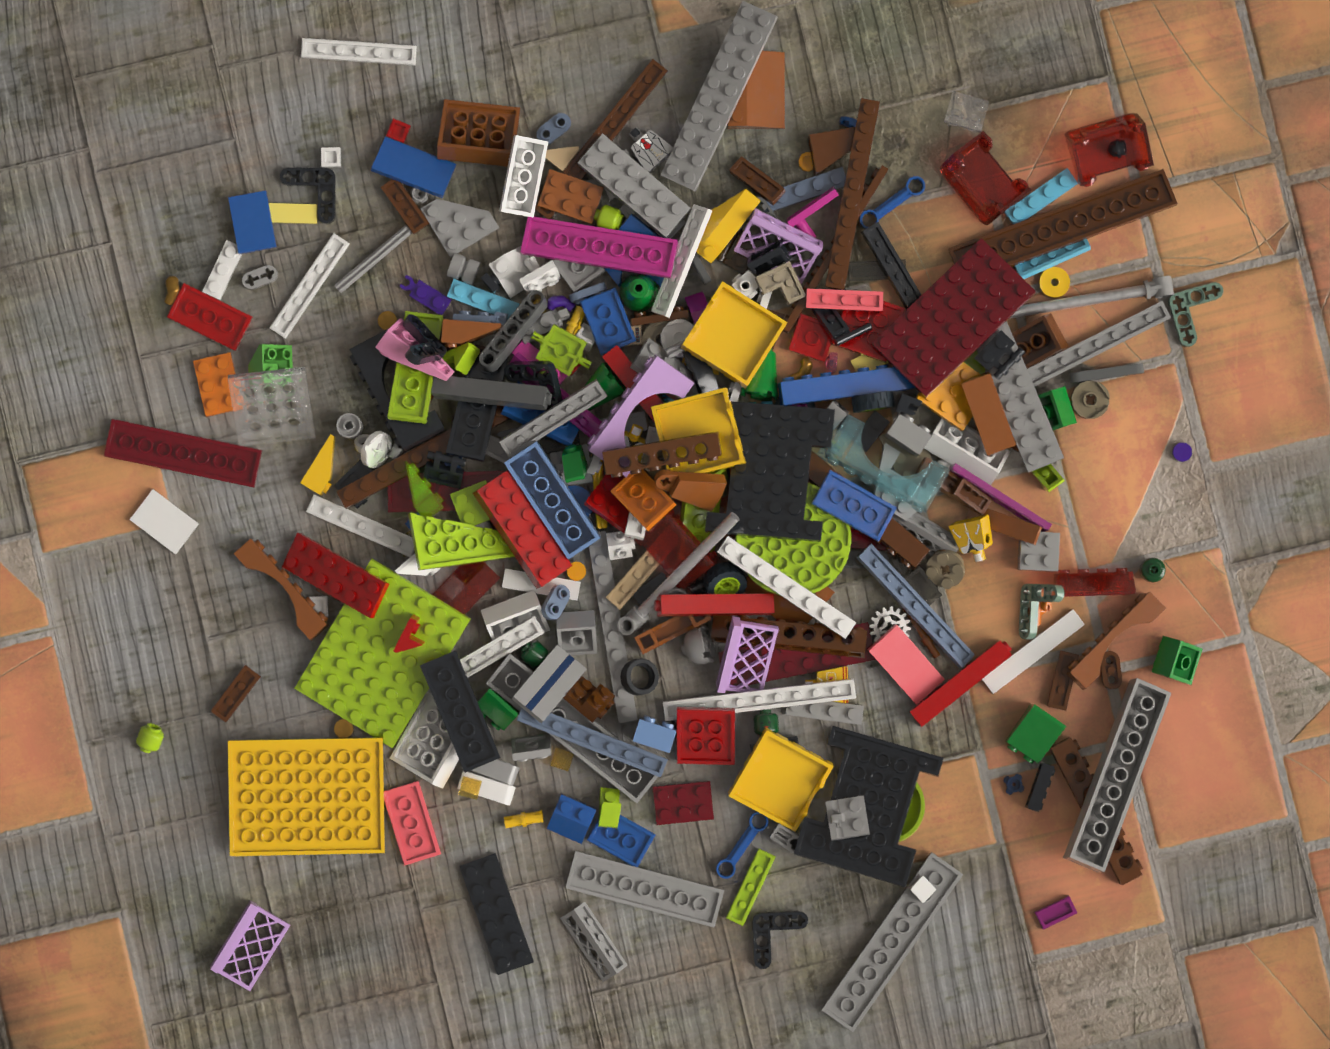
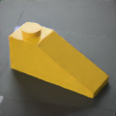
M330 434L300 482L321 496L323 493L327 494L332 486L330 481L332 480L336 438L332 434Z

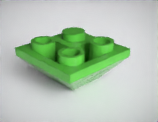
M259 344L248 364L249 384H292V345Z

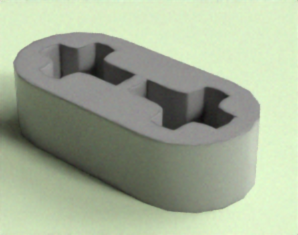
M266 265L244 274L242 283L247 289L254 290L276 281L278 271L273 266ZM267 269L274 271L271 279L268 277L261 278L262 275L266 274ZM249 276L252 278L259 277L258 280L254 281L253 286L246 284Z

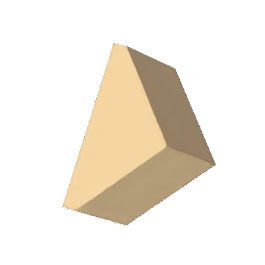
M579 146L549 149L546 151L545 160L560 172H563L579 152Z

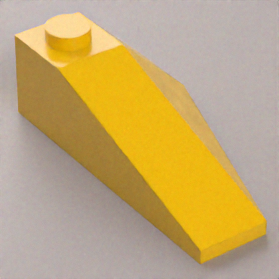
M744 189L726 200L723 204L711 209V216L696 252L712 263L761 200L747 189Z

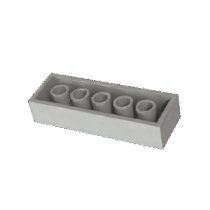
M603 133L578 162V166L663 238H668L691 210L686 203Z

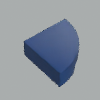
M841 116L839 123L851 128L856 126L857 119Z

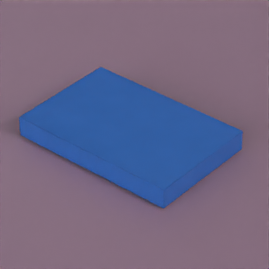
M267 191L228 197L238 254L277 248Z
M616 287L580 301L601 355L607 353L616 345L620 348L637 341Z
M620 815L618 828L598 827L597 821L587 840L628 864L638 867L656 834Z

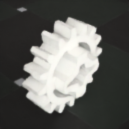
M883 607V613L876 611L877 618L871 617L874 624L869 625V627L873 628L874 631L870 632V635H876L874 638L875 642L881 637L880 634L888 631H882V629L888 626V622L894 625L898 624L900 628L903 627L902 631L909 637L906 630H911V628L907 627L906 624L910 620L904 619L906 613L899 614V608L894 612L893 607H890L889 611ZM889 614L897 616L900 620H892ZM883 617L884 622L882 626L877 628L879 620Z

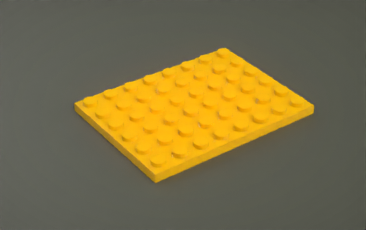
M383 737L228 740L230 856L385 853Z

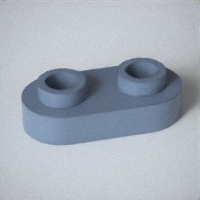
M564 113L556 114L538 129L537 139L547 141L548 145L553 143L570 129L571 120L569 116ZM560 119L565 121L563 126L558 125ZM545 131L550 133V136L547 138L543 137V132Z
M605 282L575 292L569 295L571 303L575 302L576 305L581 304L580 301L606 291L607 287Z
M557 585L550 590L541 608L545 619H558L570 598V591L565 585Z

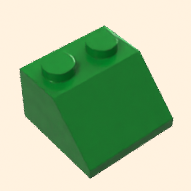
M1066 387L1038 395L1053 431L1077 423Z
M1163 636L1153 663L1152 672L1191 685L1203 649L1181 640Z
M492 688L478 701L484 718L488 716L492 720L490 724L498 731L500 729L504 731L519 715V712Z

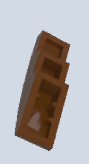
M928 457L922 460L915 472L917 476L945 495L980 515H984L993 500L966 479L959 478L947 468H941Z

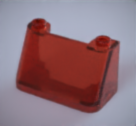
M1137 113L1122 115L1065 133L1066 143L1080 186H1091L1097 180L1096 176L1133 166L1138 171H1144L1150 166H1154L1146 123ZM1116 139L1125 140L1127 155H1123L1122 158L1113 157L1108 151L1110 143Z
M982 131L953 153L940 166V171L978 220L984 225H989L1027 195L1031 188L1025 180L1020 178L1012 180L989 152L993 147L992 139Z
M673 509L649 531H645L643 540L634 538L636 543L640 546L643 545L669 575L701 544L679 519L680 516L678 514L674 515ZM709 551L676 587L686 589L719 560L720 557L717 553Z

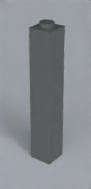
M453 376L447 381L434 377L431 394L436 399L547 411V407L551 404L552 394L544 386Z

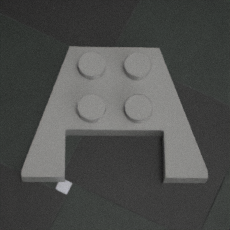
M885 443L882 447L879 472L873 494L897 507L893 516L905 522L940 491L927 483L923 490L893 471L891 468L900 452Z

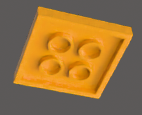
M963 362L927 398L919 392L916 399L921 400V404L955 428L964 431L973 415L961 383L980 374Z

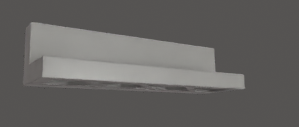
M917 512L905 522L892 516L906 530L914 531L916 534L914 537L921 543H923V540L932 542L933 546H926L930 549L928 553L930 556L939 550L957 552L959 549L952 533Z
M586 902L581 903L560 918L602 982L616 975L627 966V963ZM572 916L576 925H573L568 917ZM580 933L585 935L587 942L580 937ZM591 949L596 951L597 957L593 956ZM602 965L606 966V968L610 972L609 974H605V972L602 969Z

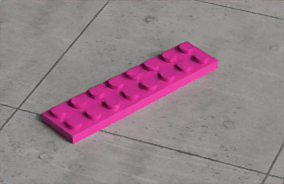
M528 217L520 252L523 255L671 279L678 240L539 217Z

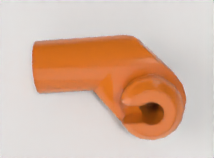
M1039 602L1038 625H1041V615L1051 610V602Z

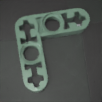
M1213 282L1177 292L1169 297L1168 305L1178 340L1182 346L1190 347L1197 341V334L1189 307L1219 299L1223 295V287L1219 283ZM1212 286L1215 289H1219L1216 296L1214 294L1206 295L1208 299L1205 300V293L1202 288H1205V292L1210 291ZM1193 291L1201 294V299L1198 302H1194L1191 299ZM1175 296L1178 299H1182L1180 308H1185V311L1175 314V311L1179 310L1178 306L1172 302L1175 300ZM1179 315L1187 316L1188 322L1186 325L1178 323ZM1190 326L1191 330L1188 329L1187 333L1193 337L1190 340V344L1183 340L1186 336L1185 331L1180 332V329H1185Z
M1024 584L1022 586L1019 615V635L1022 639L1032 640L1037 635L1039 602H1061L1063 600L1064 589L1061 585ZM1042 589L1044 590L1043 597L1041 596Z

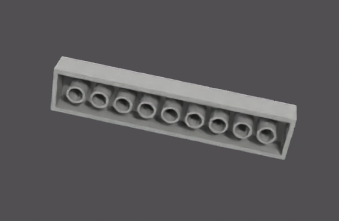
M509 653L486 684L521 711L522 707L515 703L512 698L534 671ZM563 698L551 712L618 739L597 721L593 723ZM550 734L635 803L639 802L658 778V776Z
M1138 678L1129 681L1063 856L1064 859L1097 873L1105 872L1171 692Z

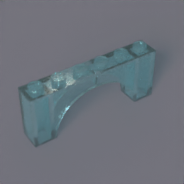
M848 414L832 441L831 449L828 448L825 454L827 462L833 466L839 465L843 467L844 471L852 476L856 474L868 485H871V483L876 485L878 490L885 494L890 493L894 495L897 501L909 503L915 511L927 513L947 478L950 469L933 460L925 470L911 476H895L881 471L870 462L863 450L861 434L865 423Z

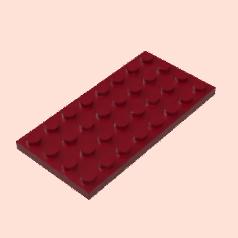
M981 238L873 341L872 346L927 398L1027 302L1036 291Z

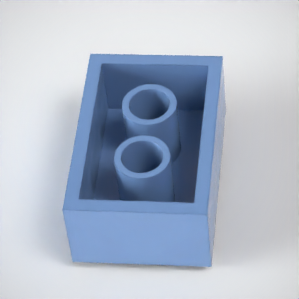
M644 715V719L639 718L633 742L670 753L677 730L673 728L674 724L665 721L659 724L655 722V718Z

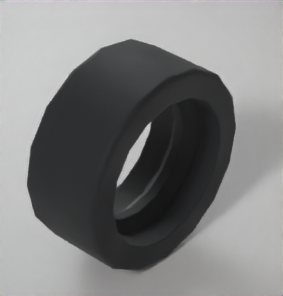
M641 658L630 660L621 670L620 679L623 688L628 693L638 696L649 694L656 688L659 674L656 666L650 660ZM636 666H643L648 672L649 679L644 688H636L631 682V671Z

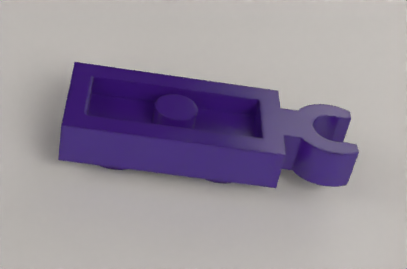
M406 275L405 278L410 281V284L408 286L400 284V287L406 291L411 290L412 292L409 295L411 298L437 314L443 315L452 300L421 280L415 284L413 279Z

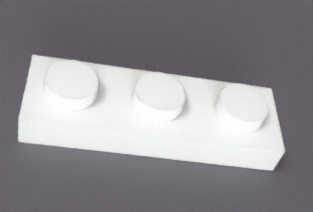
M226 240L202 291L203 293L221 300L242 254H238L237 244Z

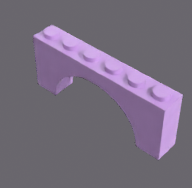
M656 354L653 357L650 356L644 364L645 369L643 372H638L634 377L633 382L635 383L631 388H627L621 396L623 398L619 404L616 403L611 409L609 419L602 421L598 434L592 435L587 443L589 445L588 450L603 460L602 452L604 450L626 447L624 438L625 425L630 413L638 403L651 395L659 393H670L684 398L694 385V382ZM625 456L619 459V463L624 467L630 463L629 459ZM630 471L622 473L627 477Z

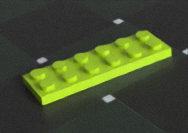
M405 311L404 320L409 314L415 315L440 340L443 315ZM397 362L388 419L426 424L434 376Z

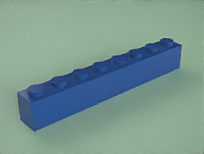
M887 365L876 366V370H869V367L858 368V372L850 373V370L839 371V375H832L831 372L820 373V377L813 378V375L801 376L800 380L788 377L782 378L783 382L778 383L780 405L785 406L916 388L895 367L888 368Z

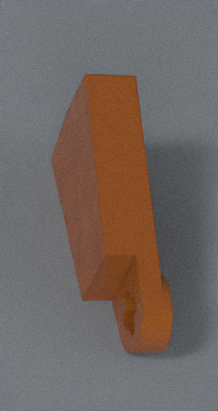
M661 470L654 477L656 486L659 489L670 492L672 498L711 512L721 499L727 485L724 474Z

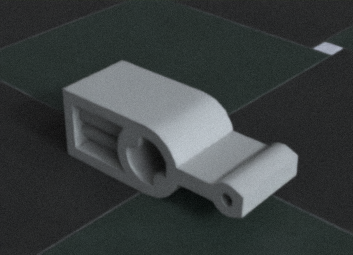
M778 823L769 838L794 853L795 849L791 848L790 841L798 839L799 836Z

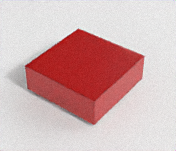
M393 118L386 137L404 144L411 125Z

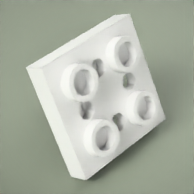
M532 256L530 260L533 265H531L528 259L524 261L530 273L519 280L528 295L533 290L542 292L543 288L557 284L561 276L553 260L540 267L536 258Z

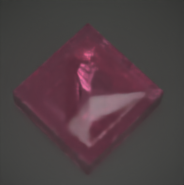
M830 352L825 361L828 372L835 373L837 371V352Z

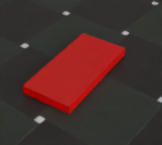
M183 283L167 315V318L234 351L237 350L253 318Z

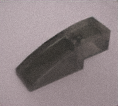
M897 555L889 559L899 574L929 606L942 596L919 565L914 570L911 567L907 569L901 564V559Z

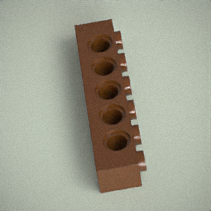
M716 431L604 450L602 454L606 475L611 474L613 478L623 476L622 472L630 471V474L642 473V469L645 468L655 471L660 470L663 465L673 468L680 466L681 462H688V465L699 463V459L707 458V461L718 460V456L722 455L719 432ZM699 443L706 446V452L703 454L696 451V445ZM678 447L686 448L687 455L685 457L678 456L676 452ZM659 450L667 452L668 458L666 460L658 458L657 453ZM639 454H647L649 461L641 463L638 459ZM622 456L627 457L630 461L626 467L619 463V459Z

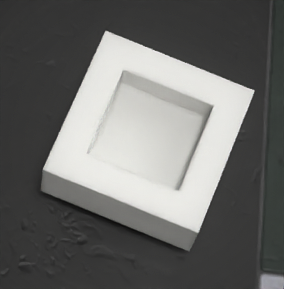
M321 148V167H341V148Z

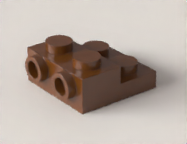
M583 676L563 697L564 700L592 723L597 717L601 719L615 703L612 700L615 695L608 688L604 687L601 683L596 688Z

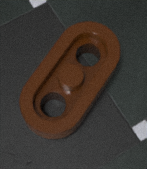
M1106 651L1100 667L1102 683L1108 689H1116L1122 683L1120 658L1117 653ZM1107 657L1112 658L1113 661L1111 664L1106 663ZM1110 676H1113L1115 678V681L1113 683H1109L1108 678Z

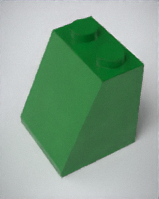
M1030 703L1005 742L1008 743L1007 748L1017 753L1020 751L1023 753V759L1033 764V762L1039 764L1064 731L1066 725L1037 705Z

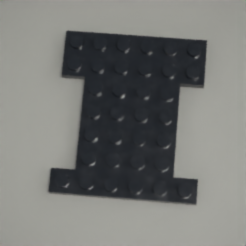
M731 401L746 463L731 467L726 513L707 512L705 532L711 533L733 512L740 520L727 532L729 535L821 542L823 522L804 520L812 447L831 449L835 409Z
M833 726L827 745L843 749L845 753L830 801L864 795L870 835L832 841L827 812L824 822L805 817L794 855L906 888L917 850L899 845V840L919 773L922 772L939 777L944 758Z

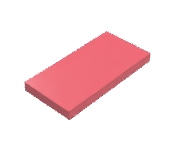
M897 624L891 627L867 649L916 705L945 680Z
M419 780L384 791V802L404 866L440 855L441 851Z

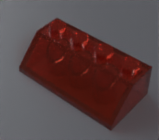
M485 562L463 564L432 595L466 615L501 577Z
M1108 568L1097 569V573H1089V569H1077L1078 573H1070V570H1058V574H1054V585H1061L1063 587L1064 597L1136 594L1133 571H1127V568H1116V572H1108Z

